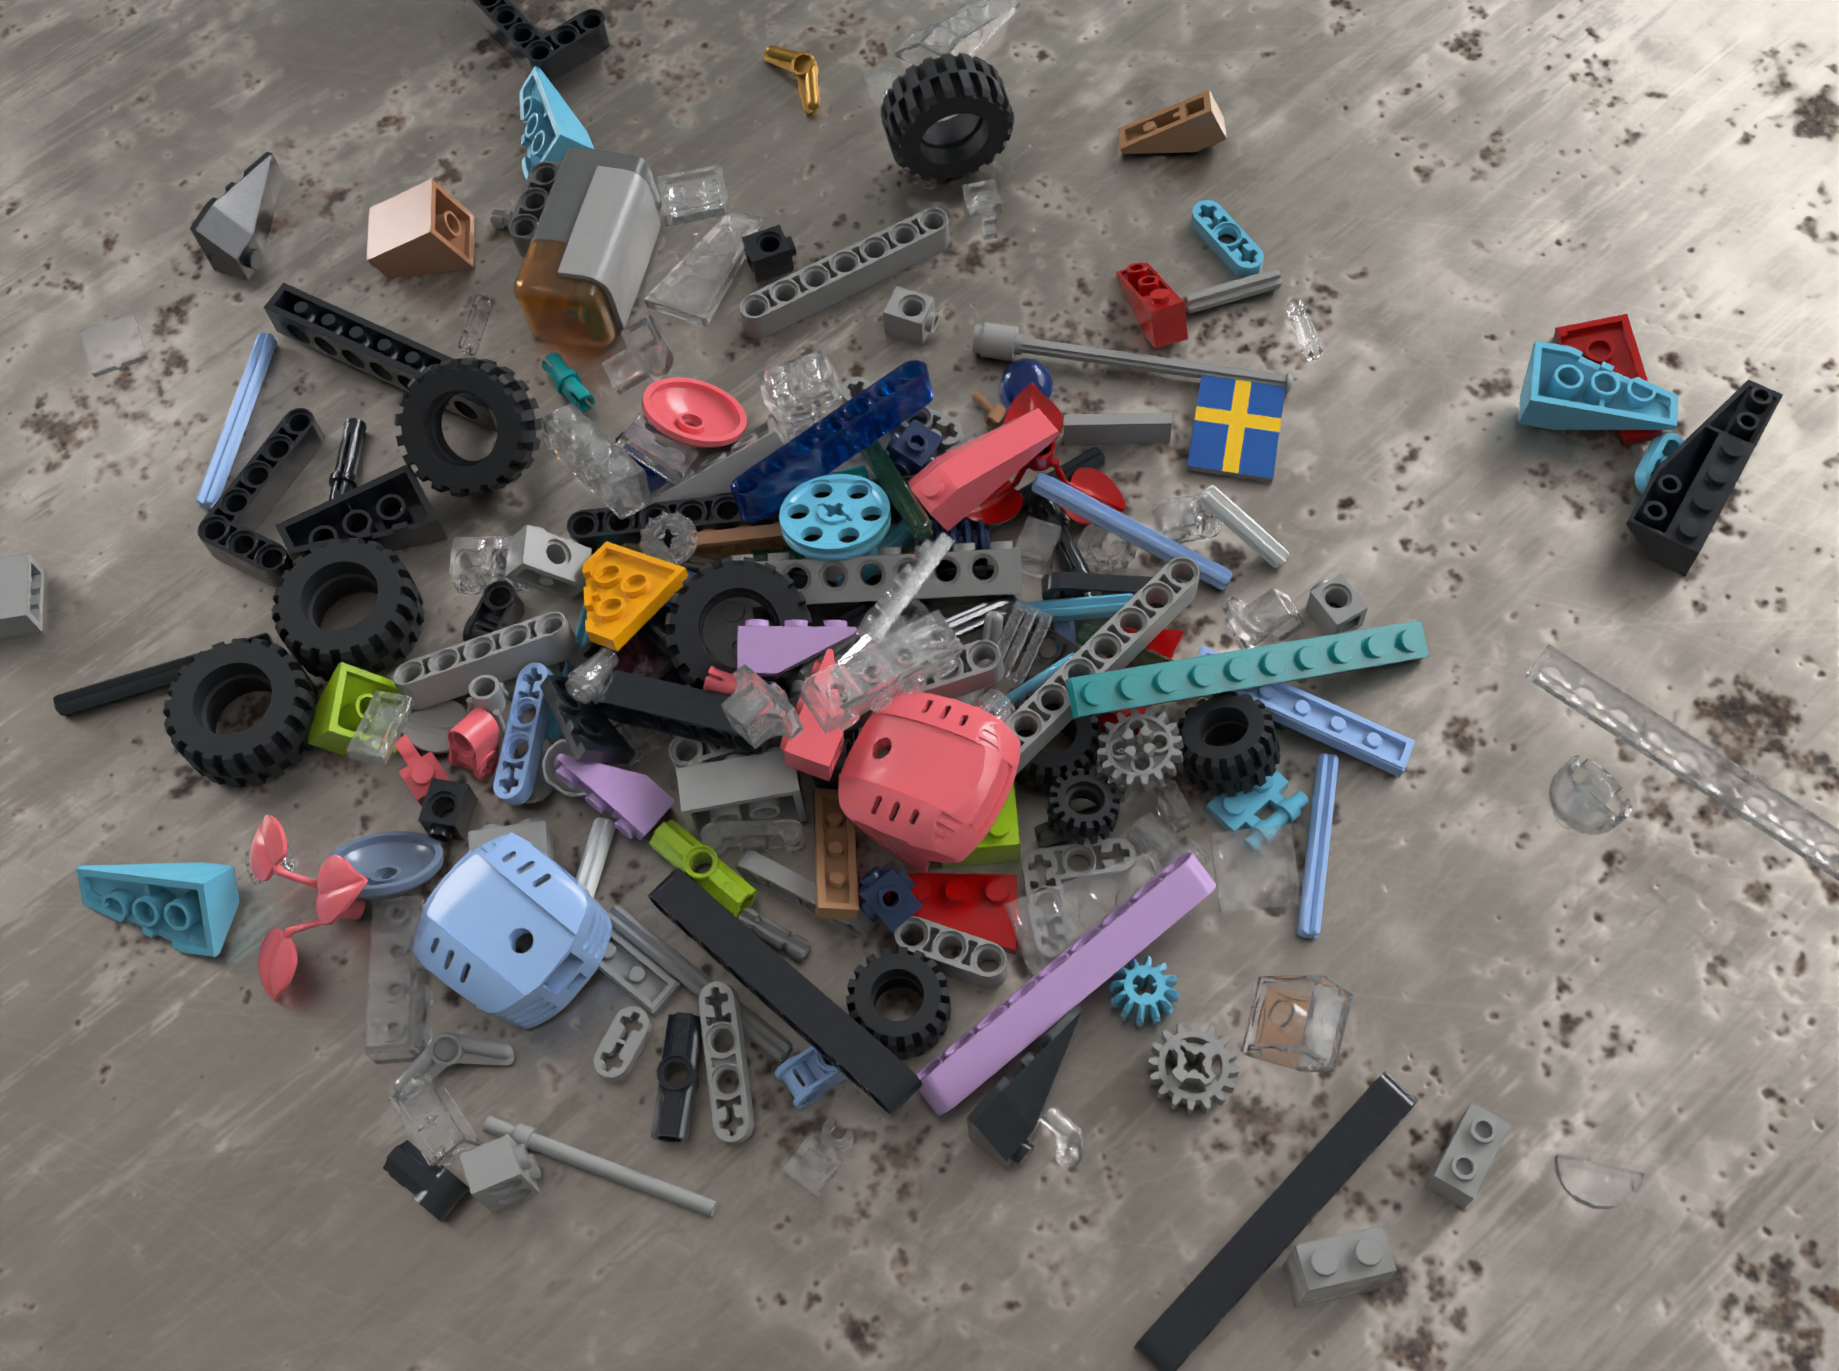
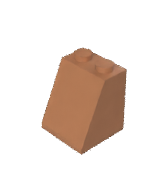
M430 179L369 208L367 261L388 278L470 270L474 268L475 216L433 179Z

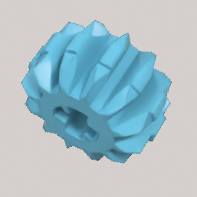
M1149 955L1145 957L1144 963L1139 966L1137 960L1132 958L1128 962V969L1120 968L1115 973L1118 980L1110 981L1109 991L1116 994L1111 998L1112 1007H1123L1120 1016L1123 1021L1129 1019L1132 1014L1135 1015L1136 1026L1138 1027L1143 1026L1145 1017H1149L1151 1023L1156 1026L1160 1023V1013L1165 1016H1171L1173 1013L1171 1003L1177 1002L1179 992L1173 989L1177 983L1176 976L1165 975L1167 970L1165 962L1158 964L1156 968L1151 967L1152 958ZM1146 987L1151 989V994L1147 992L1143 993L1142 996L1137 994V989L1141 991Z

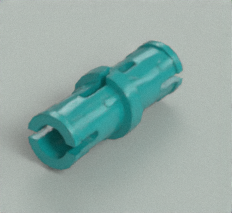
M555 352L548 354L545 358L552 366L550 367L544 360H542L541 366L555 382V389L559 394H563L568 398L577 412L584 413L590 410L591 406L585 399L594 405L595 398L582 384V378L579 373L570 369L560 354Z

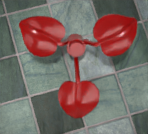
M1031 383L1011 403L1006 413L1004 424L1039 408L1061 434L1063 417L1058 407L1034 383ZM1053 441L1022 467L1011 482L1007 480L965 518L975 523L978 522V519H982L984 525H998L1013 519L1023 506V496L1015 487L1018 486L1026 470L1029 468L1039 472L1053 467L1059 481L1120 513L1125 511L1126 505L1123 495L1116 484L1099 470L1080 468L1074 472L1070 483L1059 465V459L1054 457L1055 442ZM1062 507L1064 513L1073 522L1081 525H1096Z

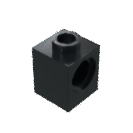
M780 224L742 237L745 257L756 283L794 271L792 257L797 255L796 248L791 236L785 237Z
M432 778L418 821L428 833V836L437 841L450 842L451 839L465 841L478 798L469 784ZM454 808V811L449 816L440 818L444 811Z

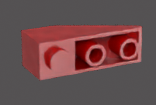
M1148 262L1133 263L1127 266L1126 269L1116 272V277L1143 335L1155 349L1188 339L1183 300Z

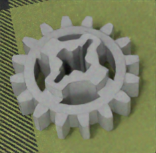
M1194 1021L1192 1030L1186 1031L1184 1025L1180 1022L1176 1026V1035L1173 1036L1166 1029L1162 1032L1161 1038L1164 1045L1157 1042L1153 1043L1151 1051L1157 1057L1148 1059L1147 1068L1157 1072L1150 1075L1149 1082L1150 1085L1161 1084L1157 1097L1163 1099L1169 1095L1172 1098L1171 1109L1175 1110L1180 1103L1186 1104L1187 1114L1192 1115L1195 1105H1200L1206 1114L1210 1111L1212 1100L1220 1106L1224 1104L1226 1098L1222 1091L1233 1093L1236 1084L1229 1078L1238 1077L1239 1067L1230 1065V1063L1236 1060L1238 1054L1234 1050H1225L1229 1041L1227 1036L1219 1040L1214 1038L1216 1027L1211 1026L1206 1033L1201 1032L1199 1021ZM1188 1043H1197L1203 1046L1189 1045ZM1168 1054L1171 1056V1061L1175 1064V1069L1172 1070L1169 1076L1165 1068V1060ZM1217 1059L1221 1068V1076L1218 1081L1215 1079L1216 1075L1211 1070V1066L1214 1065ZM1198 1063L1201 1065L1200 1072L1198 1073L1195 1069L1187 1072L1185 1070L1186 1064L1194 1066ZM1183 1089L1197 1090L1199 1093H1190L1183 1091Z

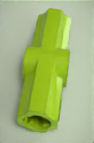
M673 819L663 822L654 831V835L649 841L650 846L671 865L679 868L736 918L745 908L752 907L755 898L758 896L757 890L720 860L713 848L700 843ZM708 863L712 865L706 873H695L696 868L701 864Z

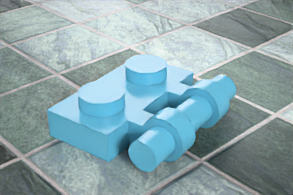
M1277 770L1273 776L1265 777L1266 783L1261 787L1253 786L1252 792L1244 794L1243 791L1237 792L1234 797H1227V793H1222L1206 805L1205 811L1232 837L1243 828L1251 833L1243 840L1245 847L1251 852H1255L1262 844L1268 845L1276 838L1275 832L1286 822L1292 823L1301 815L1300 809L1309 802L1308 797L1302 791H1297L1290 798L1281 795L1288 788L1289 781ZM1269 805L1275 812L1265 821L1260 820L1257 815Z

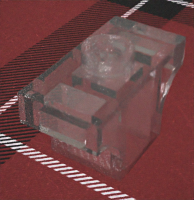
M746 664L733 673L737 682L736 690L721 704V707L730 726L751 746L756 749L767 739L774 736H786L793 740L804 730L795 707L788 702L787 695L776 683L767 684Z

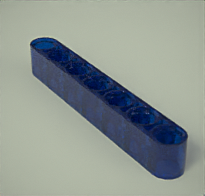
M920 360L907 361L736 477L732 481L730 489L740 518L746 522H757L766 518L781 507L787 495L797 486L808 480L828 475L928 405L933 400L934 393L927 364Z

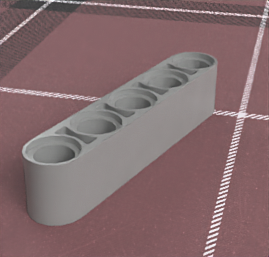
M550 612L407 661L396 668L392 679L408 706L412 709L420 710L469 694L471 681L480 675H492L501 683L518 677L520 671L529 663L538 662L547 667L565 661L578 651L579 642L565 615L561 612Z

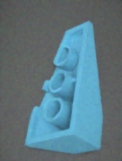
M534 66L519 91L520 120L526 122L525 133L521 136V145L527 147V157L525 156L522 159V170L526 180L530 170L537 163L543 161L561 163L566 150L569 148L594 150L586 129L541 68Z
M1535 340L1520 394L1518 424L1551 430H1675L1677 427L1678 395L1639 377L1630 379L1612 371L1615 366L1604 361L1602 365L1588 360L1582 357L1583 352L1576 348Z
M199 862L84 865L76 868L83 905L118 922L126 919L142 927V933L151 938L159 935L171 941V947L182 953L211 957L220 954L240 903L234 866Z

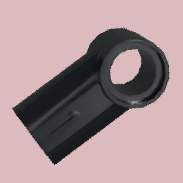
M408 1140L397 1145L389 1153L383 1169L394 1180L415 1195L413 1199L440 1222L446 1218L469 1191V1187L442 1164L438 1166Z

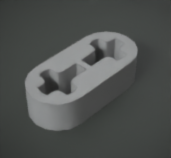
M629 1006L620 1010L614 1017L593 1058L594 1067L599 1076L606 1082L618 1083L627 1079L651 1037L653 1030L652 1022L646 1012L640 1007ZM638 1018L642 1029L640 1031L633 1030L627 1040L624 1041L628 1034L624 1024L626 1022L633 1023ZM621 1047L622 1049L618 1057L623 1064L620 1068L613 1066L609 1072L604 1061L607 1057L614 1059Z

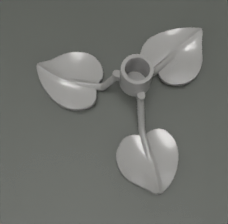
M559 663L546 667L555 676L562 675ZM480 675L473 679L469 685L471 697L466 699L468 704L467 712L457 701L448 700L398 718L397 724L403 735L406 734L414 747L426 753L431 751L433 754H444L449 752L447 733L474 708H481L495 718L504 739L506 725L501 713L506 706L505 698L512 702L517 677L499 683L498 679L492 675ZM515 750L514 759L524 757L527 751L519 756L517 750ZM543 750L533 792L525 803L542 801L553 789L544 778L542 761L546 752ZM496 767V769L494 770V773H493V776H492V783H493V785H494V779H495V774H496L497 767ZM517 781L516 785L512 787H517L519 782Z

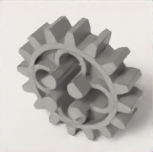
M1148 707L1144 714H1139L1137 708L1131 709V716L1125 717L1121 712L1116 713L1118 723L1115 725L1111 722H1106L1104 725L1108 735L1098 736V741L1102 748L1097 750L1099 761L1104 762L1102 764L1103 772L1105 775L1113 773L1112 779L1117 786L1126 780L1129 791H1133L1137 783L1142 784L1145 792L1150 790V782L1156 781L1161 787L1164 786L1163 775L1166 773L1175 777L1177 772L1173 763L1183 762V755L1180 749L1184 748L1182 736H1177L1179 730L1176 722L1168 724L1169 721L1165 712L1161 713L1157 718L1154 717L1152 707ZM1136 728H1142L1144 753L1148 765L1146 770H1139L1137 745L1133 730ZM1157 743H1166L1164 748L1156 749ZM1119 749H1125L1124 755L1121 756L1115 755V752Z

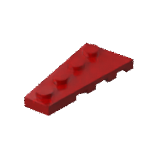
M1628 314L1555 328V337L1560 345L1570 346L1582 351V357L1599 365H1602L1603 361L1615 366L1612 371L1630 379L1639 377L1648 381ZM1615 430L1624 445L1651 441L1655 437L1663 435V430Z
M860 872L859 887L862 885L860 879L867 872ZM906 873L916 885L911 892L923 906L912 916L994 942L1001 946L1005 953L1016 955L1017 875ZM890 891L884 894L883 899L890 895ZM858 894L859 903L863 898Z

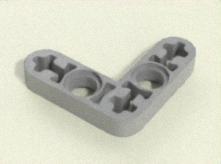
M1110 838L1098 840L1096 844L1092 845L1089 841L1084 842V845H1077L1075 843L1039 848L1025 855L1022 863V876L1034 948L1041 960L1051 963L1070 947V932L1062 886L1120 878L1128 875L1133 870L1136 859L1134 846L1128 840ZM1119 850L1121 856H1128L1124 858L1122 865H1116L1114 859H1109L1112 857V851ZM1095 852H1101L1102 869H1096L1097 857ZM1074 855H1083L1089 860L1090 866L1083 872H1075L1069 868L1067 862ZM1042 861L1044 867H1050L1045 869L1046 886L1039 887L1036 870H1031L1034 869L1035 862ZM1050 897L1056 901L1058 907L1052 914L1043 915L1036 910L1034 905L1039 898ZM1054 924L1056 941H1063L1058 944L1057 951H1050L1048 945H1042L1047 942L1046 925Z

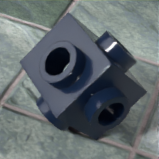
M913 419L902 435L896 432L886 447L889 456L885 467L890 469L897 477L916 475L936 458L944 438Z
M887 864L883 868L875 866L860 879L862 885L858 888V893L863 899L858 903V906L872 922L879 918L891 932L923 907L911 892L916 885L902 868L895 872ZM890 891V895L883 899L884 894Z

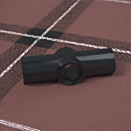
M676 1012L675 1014H668L662 1061L656 1070L659 1083L651 1132L653 1140L676 1144L688 1142L694 1095L699 1087V1076L697 1073L702 1043L700 1016L693 1015L692 1013ZM678 1070L688 1072L687 1078L683 1083L679 1085L669 1084V1078L674 1072Z

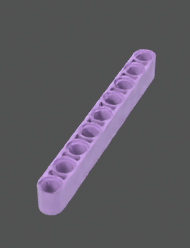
M1187 852L1175 859L920 1070L916 1075L923 1085L918 1091L935 1113L942 1115L953 1109L1215 889L1216 883L1192 852Z

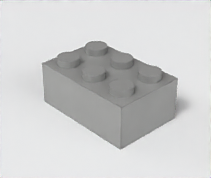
M780 747L769 748L760 755L746 756L744 754H734L721 761L710 763L694 761L687 764L686 767L676 768L681 812L690 834L698 841L807 821L799 771L785 766L784 751L780 750Z

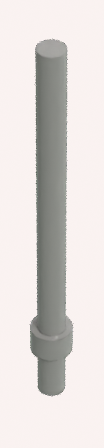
M488 1116L484 1122L483 1132L499 1138L508 1134L518 1145L524 1144L527 1152L530 1150L539 1152L708 1217H712L717 1208L718 1201L542 1136L537 1134L536 1128L523 1123L516 1126L492 1116Z

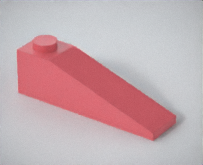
M1037 408L936 457L908 481L910 489L929 514L949 531L1061 434L1042 411Z

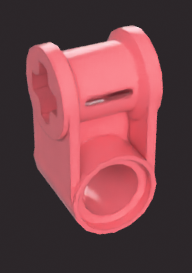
M474 708L447 733L449 763L455 767L463 766L474 773L475 778L481 782L486 781L492 776L498 766L500 757L498 746L499 727L495 718L489 712L481 708Z

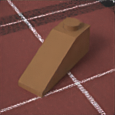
M1210 90L1118 128L1119 147L1122 154L1198 152L1207 147H1213L1227 139L1224 117Z

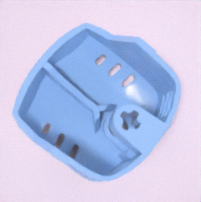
M510 832L487 841L474 850L471 849L444 876L422 907L423 910L416 926L412 952L427 971L437 976L462 997L475 1004L477 1009L490 1016H496L517 1028L529 1029L554 1017L570 1004L596 972L610 941L612 923L606 910L577 879L534 844ZM516 854L515 857L505 862V859ZM535 863V865H534L533 867H531L530 869L526 870L525 872L519 874V872H520L522 869H524V868L528 867L529 865ZM548 876H551V878L548 881L544 882L538 887H535L536 883L542 881ZM525 933H531L534 940L527 952L517 953L515 948L517 939ZM440 940L436 952H434L436 943ZM454 952V956H453V959H452V961H451V964H450L449 968L447 969V965H448V962H449L451 953ZM470 965L471 968L469 970L468 976L466 978V981L463 983V978L467 966Z

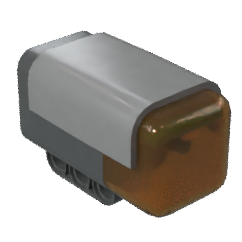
M569 148L566 150L561 163L543 161L537 163L530 170L509 223V231L519 255L524 258L514 283V294L529 330L535 337L542 340L601 348L611 344L616 335L621 336L624 333L661 228L659 214L662 203L651 167L644 159L631 154Z

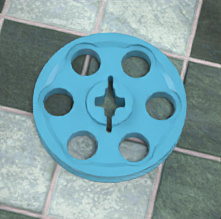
M850 474L820 476L797 486L784 499L779 512L782 535L786 543L794 551L808 558L822 561L854 558L875 548L887 535L891 526L890 502L884 490L869 479ZM819 492L831 493L824 498L814 497ZM855 493L866 494L865 497L860 499L850 498ZM802 512L808 514L806 517L801 519L791 518V516L796 513ZM873 514L881 516L879 519L875 521H866L863 519L864 517ZM809 535L821 536L820 539L812 542L803 540ZM846 536L858 537L857 540L850 543L840 541Z

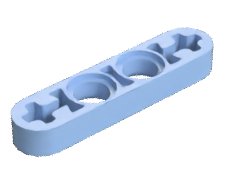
M538 662L526 665L517 677L494 779L493 790L495 794L511 806L521 805L531 797L551 710L540 685L547 675L554 674ZM531 708H536L535 718L527 724H522L523 714ZM522 743H528L529 749L525 756L520 759H514L516 748ZM517 781L519 782L517 787H512L516 785Z

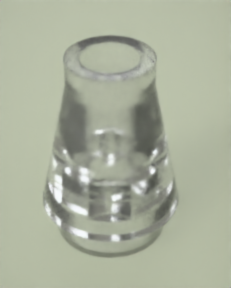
M601 648L597 654L568 674V681L565 683L568 693L574 699L584 704L597 700L614 668L619 664L618 657L611 650Z

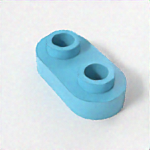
M1666 433L1657 436L1649 444L1635 472V485L1641 494H1643L1656 468L1684 442L1676 433Z

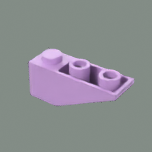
M763 619L745 620V626L737 627V676L778 677L826 652L828 648L832 649L853 638L856 634V627H847V621L826 620L824 621V627L808 626L807 620H785V626H769V620Z
M561 753L553 763L558 768L555 771L556 775L568 786L573 788L576 784L587 794L585 800L596 811L603 813L606 810L617 820L614 823L615 827L629 839L635 836L641 841L675 803V800L644 774L600 763L577 762L575 757Z

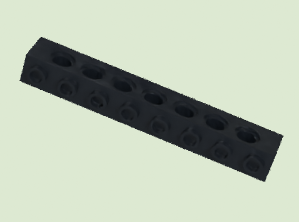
M286 283L279 287L263 307L278 333L410 392V389L407 385L414 377L422 376L423 369L430 365L440 364L441 361L453 359ZM461 393L452 397L447 403L445 409L497 432L495 416L488 404L479 396L472 393Z

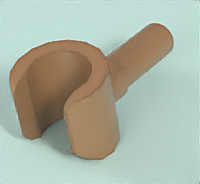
M978 391L974 392L972 398L988 413L984 418L986 425L991 430L1004 425L1007 413L1006 408L1002 404L995 406Z

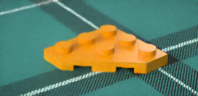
M606 541L582 564L586 587H583L584 606L587 611L585 629L590 641L619 651L683 586L682 582L689 576L686 568Z

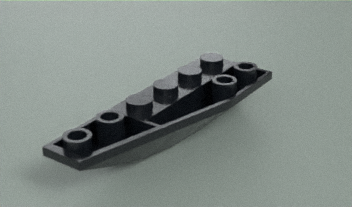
M1748 379L1656 468L1626 523L1651 561L1686 577L1783 394Z

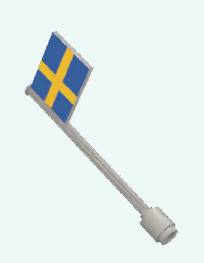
M985 322L984 325L976 324L972 352L980 353V357L1014 361L1015 355L1027 353L1201 378L1186 470L1265 482L1273 481L1285 393H1288L1293 387V376L1291 373L1288 372L1287 375L1026 338L1024 334H1018V326Z

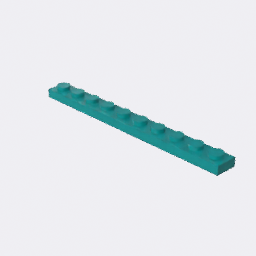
M1417 620L1072 677L1066 680L1073 719L1414 661L1429 657L1422 621Z

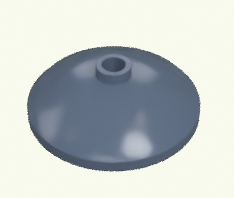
M391 831L363 836L341 845L326 857V859L331 855L344 857L358 873L368 879V882L357 896L358 899L388 900L408 894L430 881L441 869L444 862L443 848L436 839L425 834L408 831Z

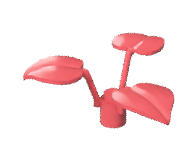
M265 815L251 845L250 867L253 875L260 881H268L275 872L279 876L308 885L319 891L315 902L319 919L288 927L283 933L279 928H272L265 936L260 947L258 969L261 983L269 997L275 1002H280L279 998L289 986L297 967V948L291 937L297 932L322 925H333L338 919L358 920L364 912L365 899H358L357 896L368 882V879L358 873L340 855H331L324 861L317 881L285 870L280 864L287 853V839L284 829L274 816Z

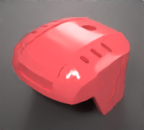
M922 691L897 693L876 707L861 729L845 760L841 774H839L838 798L844 814L885 852L899 859L907 866L926 873L930 861L941 863L961 862L987 835L1002 810L1012 788L1019 764L1021 743L1019 738L1001 719L978 706L975 707L955 699L923 693ZM886 748L887 750L883 758L878 759L880 751ZM898 806H900L894 821H892ZM919 813V816L915 824L912 825V822L916 814Z

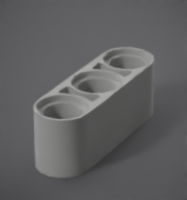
M911 916L894 931L897 952H899V947H908L909 955H914L916 950L923 952L925 961L928 962L932 958L938 964V971H943L945 976L989 990L998 988L1007 977L1006 953L1001 946L994 942L915 916ZM911 934L923 937V941L916 946H908L903 942ZM956 947L961 951V954L954 959H946L941 955V952L945 948ZM988 959L994 960L1000 965L993 972H984L978 966L981 962Z

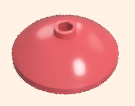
M681 377L661 379L649 385L642 398V410L650 424L665 437L686 446L703 449L723 447L737 441L743 435L746 427L747 417L740 403L724 390L704 381Z

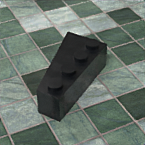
M407 464L275 525L293 561L300 555L304 558L312 553L310 551L311 548L317 545L321 547L328 546L329 541L342 539L343 543L349 542V538L363 539L366 545L368 541H374L382 544L384 549H391L392 551L448 539L412 467L407 466Z

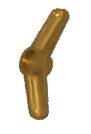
M770 45L763 55L764 60L796 75L804 111L807 114L814 113L820 105L819 67L817 66L816 59L811 53L806 51L798 52Z

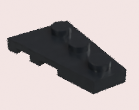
M547 675L540 688L576 761L629 764L636 755V752L609 719L596 710L595 703L573 677Z

